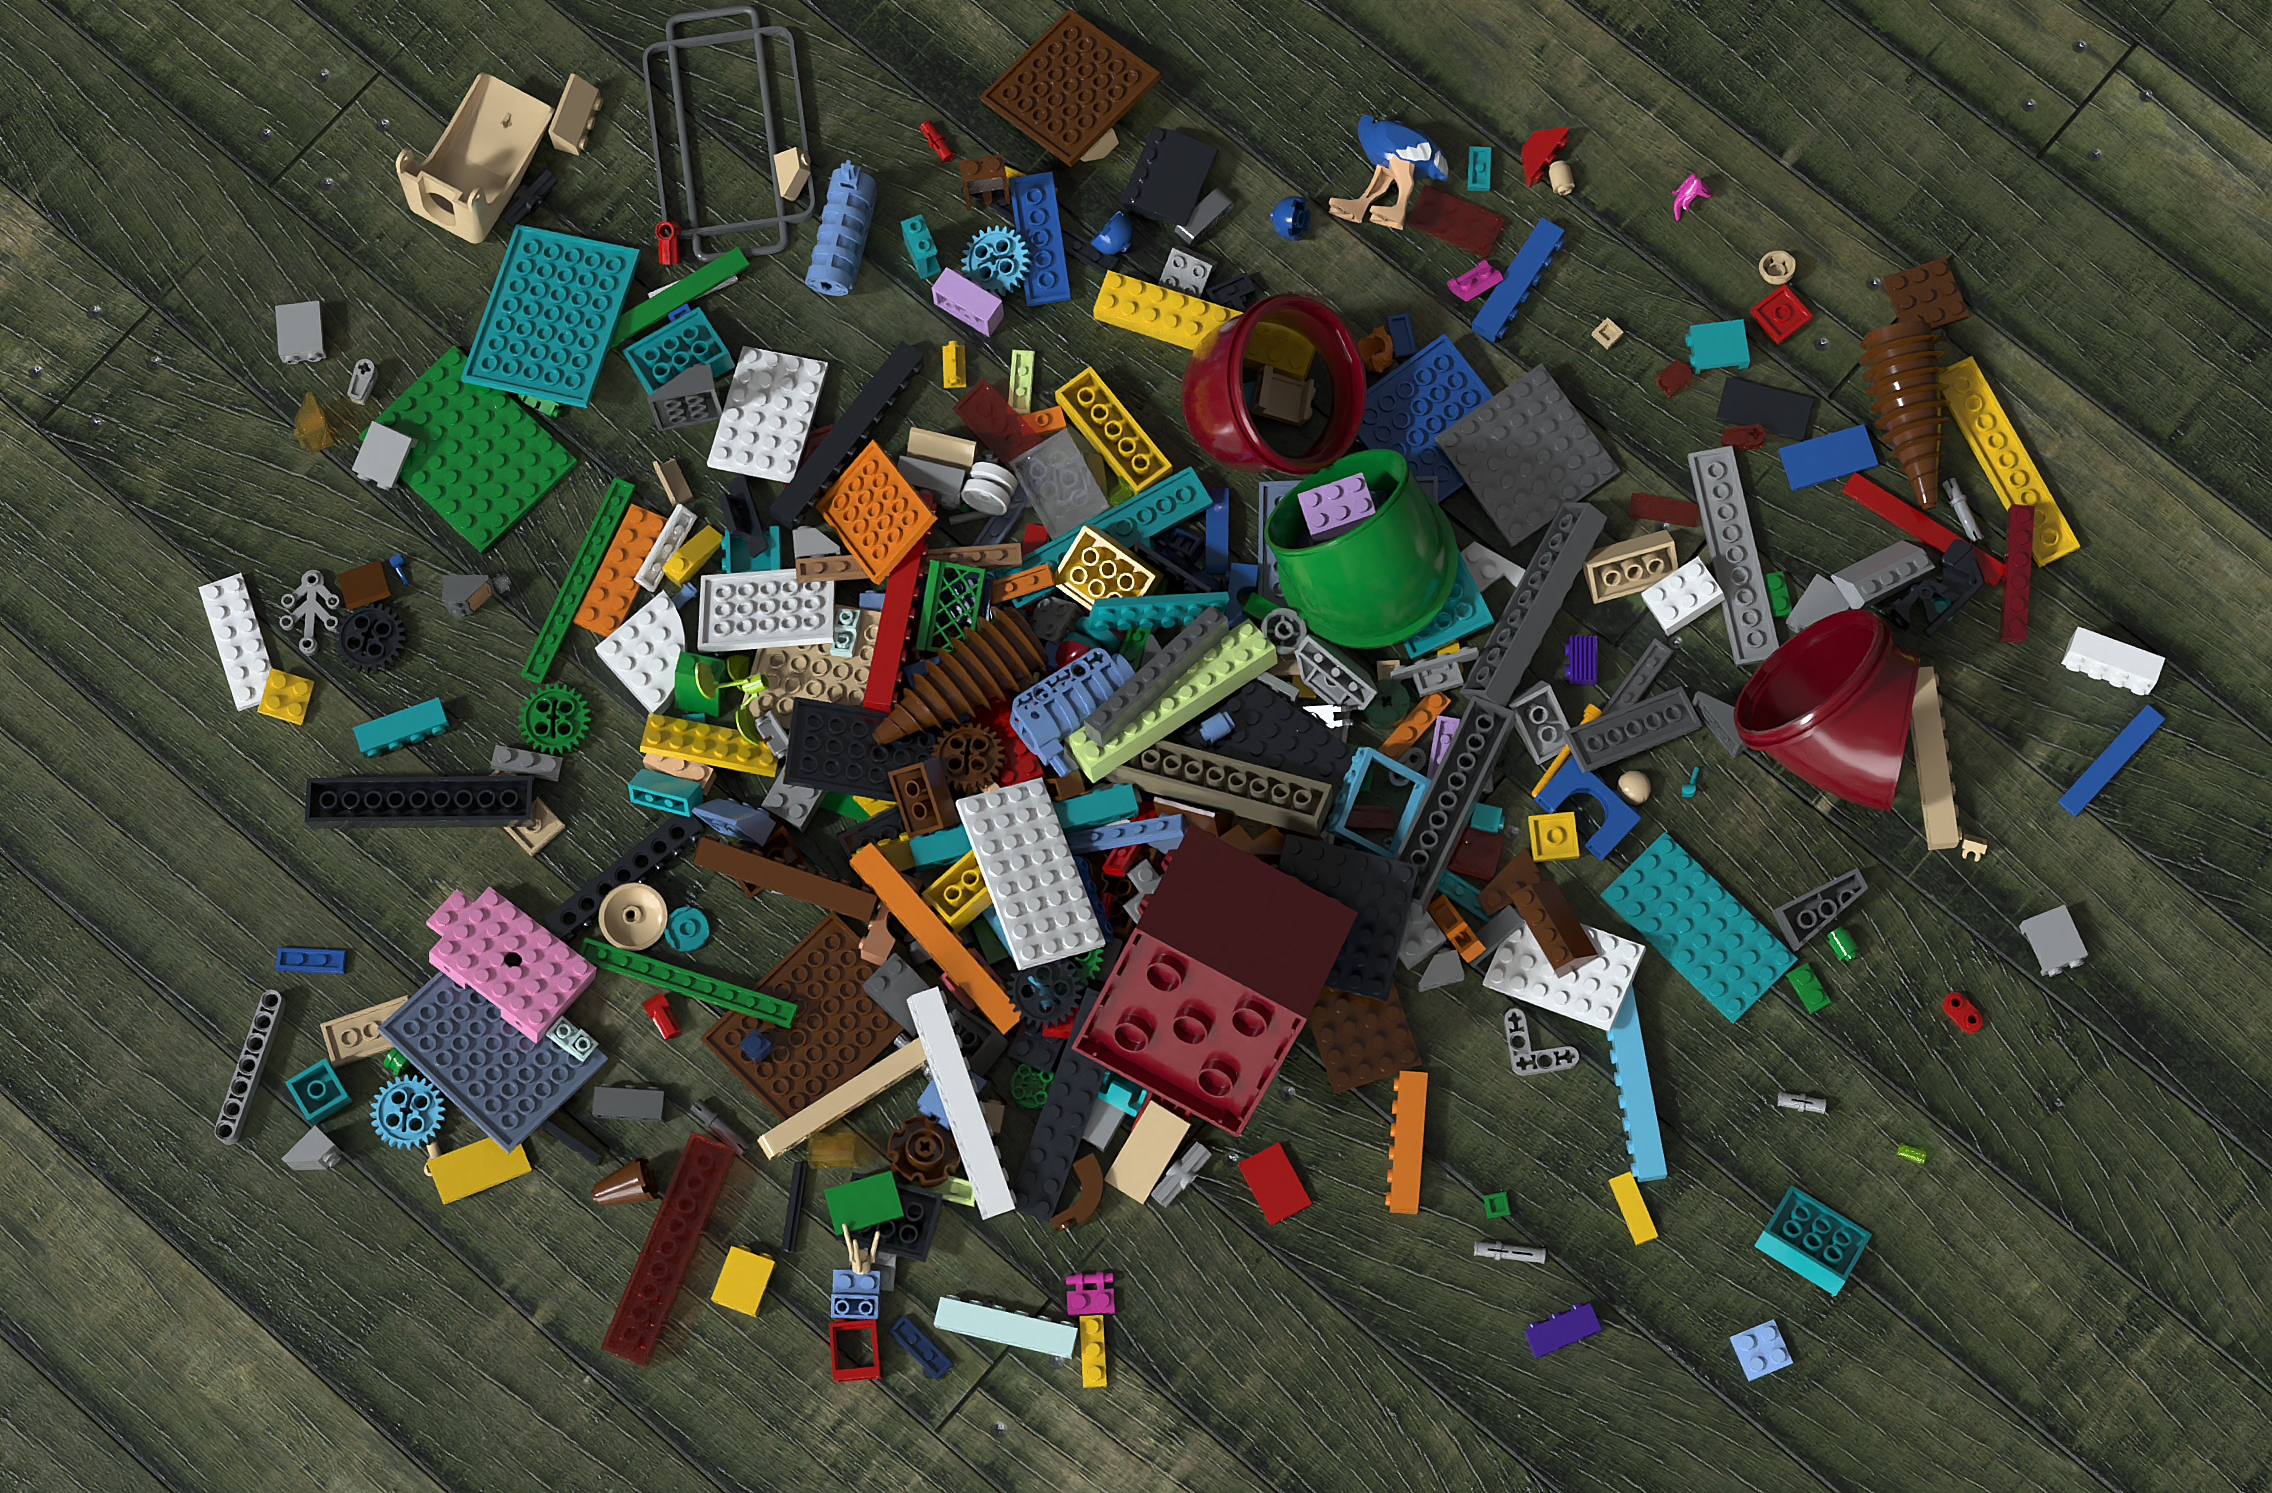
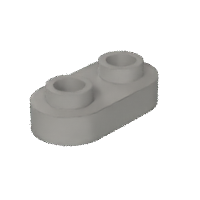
M1410 747L1395 761L1418 772L1425 765L1426 755L1420 748ZM1412 754L1415 756V761L1413 763L1410 762V756ZM1390 769L1386 771V778L1391 785L1404 786L1410 781L1402 775H1399L1396 779L1394 771Z

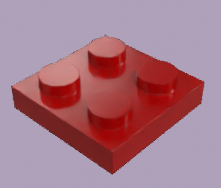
M1785 284L1751 308L1749 312L1778 345L1813 318V315Z

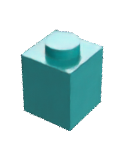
M1477 803L1473 812L1470 830L1497 835L1498 829H1503L1505 816H1501L1502 808Z

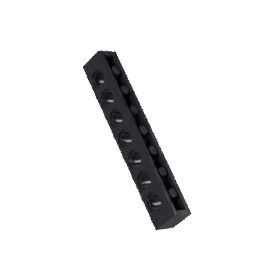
M675 814L544 917L542 922L563 943L568 944L577 937L576 934L583 928L586 930L595 923V919L599 916L601 904L606 897L601 895L604 888L610 887L614 889L619 885L631 882L645 884L649 880V876L655 871L656 873L662 871L667 866L669 860L673 857L676 859L685 852L684 848L691 843L696 844L699 838L703 837L702 834L705 833L703 826L693 814L690 817ZM677 831L685 832L681 839H674L673 836ZM659 845L667 846L665 852L661 854L655 852ZM647 859L649 863L646 867L640 868L637 866L640 860ZM622 874H631V877L628 881H619L620 876ZM590 901L595 903L591 910L583 909L585 903ZM569 916H576L575 923L571 925L565 924V921Z

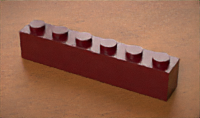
M2012 504L2008 508L1999 642L2022 644L2026 640L2035 506Z

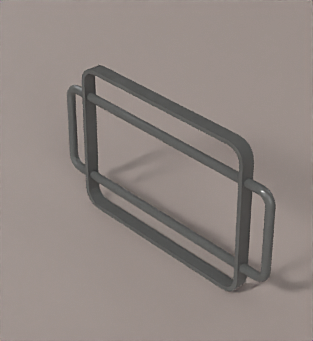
M737 5L673 15L666 23L667 41L651 44L643 54V68L662 221H668L648 65L652 55L657 52L668 51L690 221V230L681 231L679 239H692L695 256L703 262H712L729 251L706 254L702 251L700 237L779 226L780 241L777 244L740 250L745 258L781 252L789 242L787 225L808 221L816 210L811 172L808 177L809 208L801 214L786 216L784 197H781L774 160V155L778 154L763 44V37L779 35L789 41L803 149L809 155L793 37L786 28L781 26L761 28L759 13L750 5ZM743 13L751 16L753 29L675 40L674 26L679 22ZM754 38L777 217L699 228L677 49ZM666 225L665 230L671 235L672 230L670 226Z

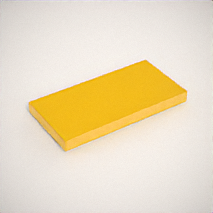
M490 1137L427 1161L444 1205L529 1173L532 1170L521 1143L508 1155Z

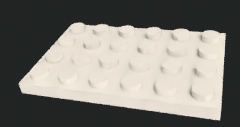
M743 346L707 461L708 467L790 483L798 472L829 368L828 363Z
M796 569L701 576L698 630L699 653L834 643L836 581L797 583Z
M1515 907L1516 913L1522 918L1517 907ZM1524 923L1498 946L1484 978L1483 985L1611 1032L1644 956L1646 947L1580 923L1599 956L1558 979L1527 924Z

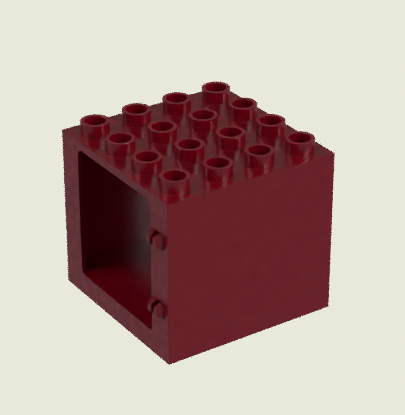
M1190 824L1178 848L1168 850L1161 865L1165 873L1154 893L1145 894L1137 908L1141 918L1071 1049L1239 1138L1307 1021L1358 912L1343 905L1339 900L1330 898L1303 884L1298 878L1287 875L1260 861L1255 855L1245 853L1226 843L1215 834Z

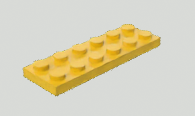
M652 713L648 714L640 746V752L770 777H775L779 760L766 744L772 740L771 736L763 739L760 734H757L760 745H754L746 740L739 730Z

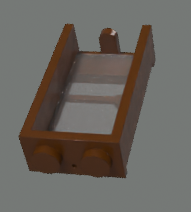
M1003 154L959 161L967 210H972L969 194L982 192L984 203L990 205L992 204L991 191L1004 189L1006 204H1011Z

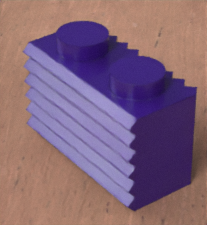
M1570 636L1569 643H1565L1564 648L1565 656H1569V664H1565V678H1569V685H1596L1598 680L1597 636Z

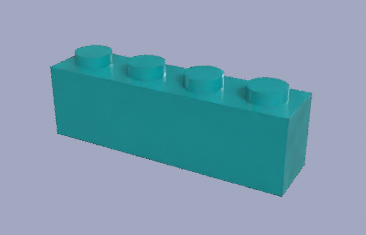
M438 697L353 727L364 758H375L380 756L381 752L389 749L391 751L398 750L403 747V744L409 742L418 743L424 740L426 736L443 734L446 732V729L451 727L443 704Z

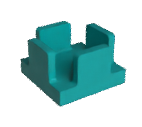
M1107 1069L1097 1098L1135 1117L1141 1109L1149 1090Z

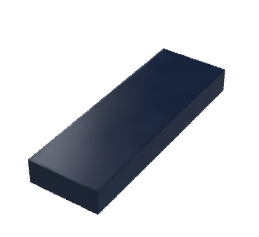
M905 1314L888 1330L937 1381L954 1365Z

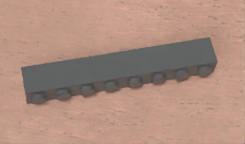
M1213 606L1207 608L1084 720L1086 736L1102 748L1105 747L1129 723L1171 687L1177 679L1182 677L1189 668L1198 662L1211 648L1216 646L1224 636L1229 634L1228 618Z

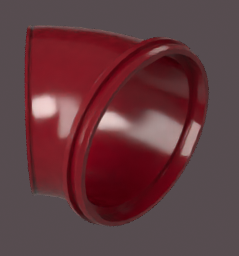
M1292 293L1277 294L1261 299L1253 304L1245 313L1227 320L1210 331L1189 357L1181 383L1182 413L1193 439L1215 461L1231 469L1247 473L1277 471L1287 475H1307L1328 467L1343 456L1354 442L1360 430L1366 408V374L1360 350L1352 333L1332 309L1313 298ZM1258 322L1281 325L1303 336L1321 355L1329 372L1332 386V404L1327 423L1317 440L1305 452L1294 459L1279 455L1263 440L1250 417L1246 405L1242 381L1243 359Z
M1850 609L1829 615L1809 625L1787 640L1754 672L1742 689L1736 702L1733 715L1735 728L1740 739L1747 747L1753 750L1765 751L1787 770L1811 785L1838 798L1872 809L1886 810V812L1890 813L1912 712L1921 654L1918 653L1916 655L1915 652L1904 649L1894 643L1890 626L1884 619L1873 612L1864 609Z

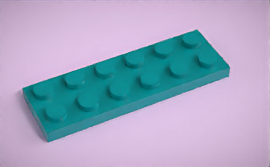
M1228 592L1095 599L1087 622L1088 630L1105 631L1107 629L1127 630L1129 628L1148 629L1160 626L1165 628L1178 625L1189 626L1210 606H1213L1224 615L1229 602Z

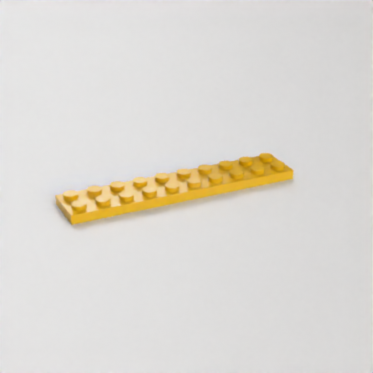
M1970 356L1947 367L1948 371L1939 376V383L1948 384L1950 387L1940 394L1944 400L1951 402L1947 405L2007 512L2012 504L2035 506L2032 556L2039 568L2079 549L2080 544L1973 357Z

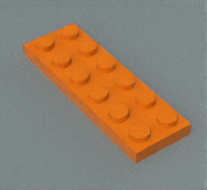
M631 504L573 620L574 624L605 637L610 636L623 625L642 587L634 578L669 519Z

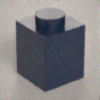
M756 1028L739 1043L741 1050L756 1065H759L774 1050L772 1044Z

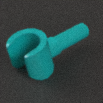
M1694 768L1690 784L1683 783L1682 797L1694 796L1700 768Z

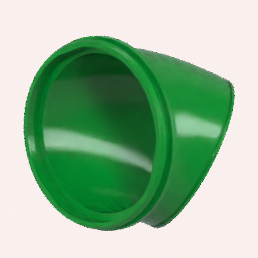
M1371 449L1340 458L1328 467L1312 473L1280 500L1271 512L1265 525L1264 538L1277 560L1279 582L1287 604L1291 610L1297 613L1301 620H1304L1306 627L1310 631L1337 645L1350 648L1372 649L1397 644L1412 637L1425 628L1439 614L1449 599L1455 584L1458 569V550L1451 524L1439 505L1423 491L1404 457L1393 450ZM1359 473H1363L1369 491L1392 493L1389 499L1374 514L1350 531L1316 546L1295 549L1298 538L1307 523L1297 494Z

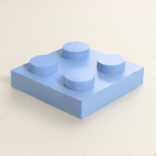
M1774 1319L1730 1337L1749 1382L1793 1364Z

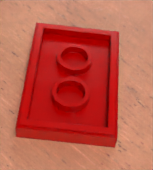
M1279 1142L1238 1163L1239 1169L1270 1226L1312 1205Z

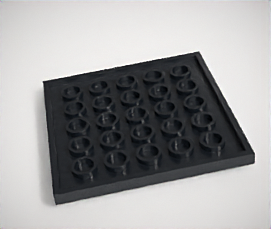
M1286 834L1278 870L1298 878L1303 884L1330 898L1339 900L1343 905L1358 912L1323 986L1387 1002L1421 866Z

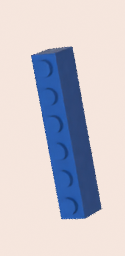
M1543 217L1540 219L1503 275V280L1497 284L1474 319L1472 331L1492 343H1495L1498 337L1501 339L1508 329L1506 327L1509 320L1513 321L1519 312L1518 306L1521 302L1525 303L1529 298L1531 286H1536L1542 277L1541 271L1544 267L1548 268L1554 258L1552 254L1555 250L1559 251L1565 242V239H1563L1564 230Z

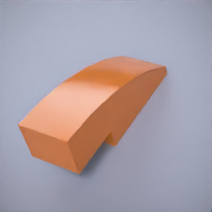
M1442 894L1428 905L1427 910L1467 963L1486 950L1445 894Z

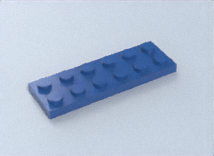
M1046 172L1009 178L1017 236L1021 235L1024 238L1023 242L1029 245L1025 250L1031 252V255L1026 257L1032 261L1031 264L1026 265L1030 272L1023 273V276L1026 278V281L1024 280L1027 306L1071 300L1053 173Z

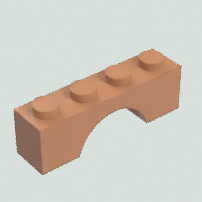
M902 873L900 876L904 880L909 879L916 886L917 891L915 893L920 897L923 892V881ZM880 900L877 910H879L877 917H872L868 926L870 930L868 936L862 937L859 949H861L862 959L882 966L893 955L896 949V940L887 930V924L894 914Z

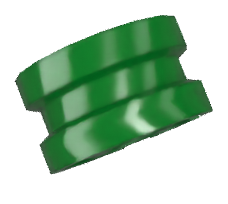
M395 1047L389 1052L383 1063L388 1070L392 1069L393 1074L398 1077L404 1075L408 1071L407 1068L413 1065Z

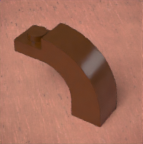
M1093 1153L1072 1164L1082 1184V1192L1080 1198L1072 1207L1050 1219L1055 1231L1058 1229L1061 1231L1066 1230L1073 1225L1072 1221L1076 1220L1079 1227H1082L1095 1215L1101 1204L1104 1189L1103 1177Z

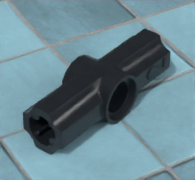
M543 168L528 185L524 184L517 190L514 200L501 212L500 218L510 228L514 229L516 224H519L529 213L535 212L541 206L543 198L558 183V180L551 172Z

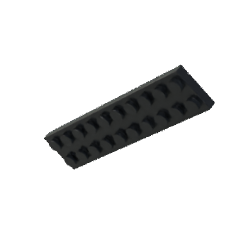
M1089 987L1086 989L1013 1188L1017 1201L1014 1204L1015 1210L1051 1223L1050 1219L1055 1214L1108 1069L1071 1049L1101 993Z

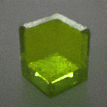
M1122 475L1118 477L1119 485L1109 491L1108 497H1106L1113 507L1136 496L1135 490Z

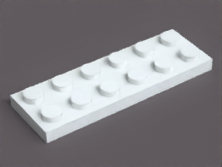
M242 573L198 588L238 711L260 704L269 670L273 667Z

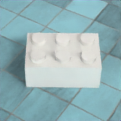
M1696 557L1641 593L1644 602L1667 636H1670L1725 600L1723 591L1699 557Z

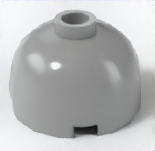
M1278 608L1269 613L1263 620L1260 629L1265 639H1268L1276 647V654L1279 655L1290 654L1297 650L1307 633L1304 620H1301L1294 610L1287 608ZM1278 622L1275 628H1272L1270 626L1271 624Z

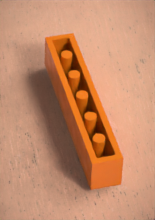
M1400 1071L1399 1077L1394 1078V1091H1398V1098L1393 1100L1392 1114H1396V1123L1391 1122L1390 1136L1395 1137L1394 1146L1390 1145L1389 1159L1393 1160L1392 1169L1388 1168L1387 1182L1391 1183V1192L1386 1191L1385 1205L1390 1206L1389 1212L1418 1213L1428 1073Z

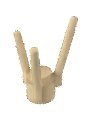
M843 1223L842 1227L849 1250V1258L852 1261V1271L856 1274H866L871 1270V1263L875 1262L880 1231H876L870 1254H868L866 1250H859L856 1239L853 1240L852 1245L847 1224Z

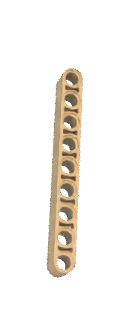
M918 1037L762 1135L757 1141L768 1159L773 1160L928 1063L920 1038Z

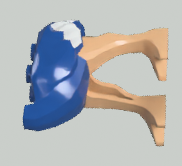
M1363 114L1358 123V135L1366 156L1377 167L1369 187L1359 199L1330 198L1329 205L1331 208L1329 213L1349 221L1361 223L1368 206L1384 196L1389 187L1396 182L1399 189L1397 204L1392 207L1371 206L1370 212L1372 215L1370 221L1403 230L1407 204L1414 189L1413 180L1429 176L1432 180L1446 181L1448 177L1447 160L1440 147L1424 131L1417 128L1410 129L1405 127L1402 122L1396 120L1393 122L1384 120L1374 123V117Z

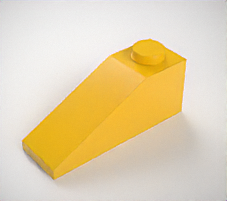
M707 525L679 548L662 567L665 576L682 589V585H686L720 547L722 535L710 525Z

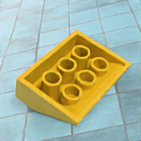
M1094 524L1083 526L1053 576L1056 587L1091 611L1095 599L1151 596L1164 574Z

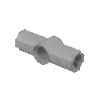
M1196 1142L1181 1160H1177L1166 1173V1177L1153 1190L1151 1196L1166 1208L1182 1189L1185 1190L1197 1176L1196 1173L1210 1159L1212 1154L1203 1145Z

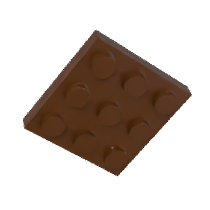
M1945 257L1883 277L1882 279L1899 323L1924 321L1931 324L1933 331L1966 320L1970 316Z

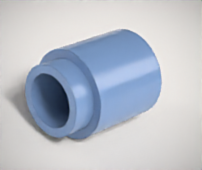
M1226 711L1222 714L1219 712L1201 723L1202 728L1200 732L1206 741L1210 739L1213 743L1230 733L1235 725Z

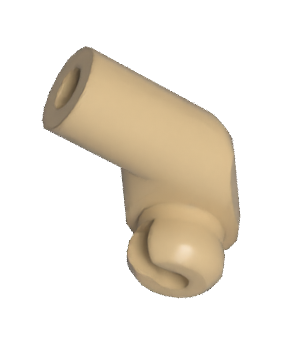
M437 1141L426 1145L430 1155L428 1160L442 1155ZM426 1162L424 1167V1173L427 1176H432L428 1164Z

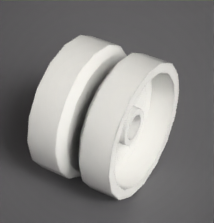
M978 462L972 466L969 472L968 480L961 491V497L970 507L988 515H1003L1007 512L1010 498L1014 495L1018 486L1017 480L1008 470L998 465Z

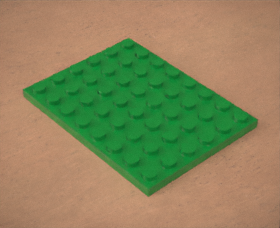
M453 345L374 421L418 439L416 447L410 448L399 476L483 555L578 462L503 390L463 382L461 376L468 358ZM370 425L358 435L363 442Z

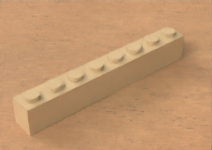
M1933 666L1919 668L1910 717L1928 850L1955 848L1959 840H1962L1961 827H1957L1956 818L1959 817L1958 806L1953 803L1955 785L1954 782L1950 783L1949 774H1952V764L1950 760L1947 761L1946 752L1949 751V744L1947 738L1944 739L1943 730L1946 727L1945 719L1940 715L1942 698L1941 695H1937L1936 687H1939V677L1937 673H1934Z

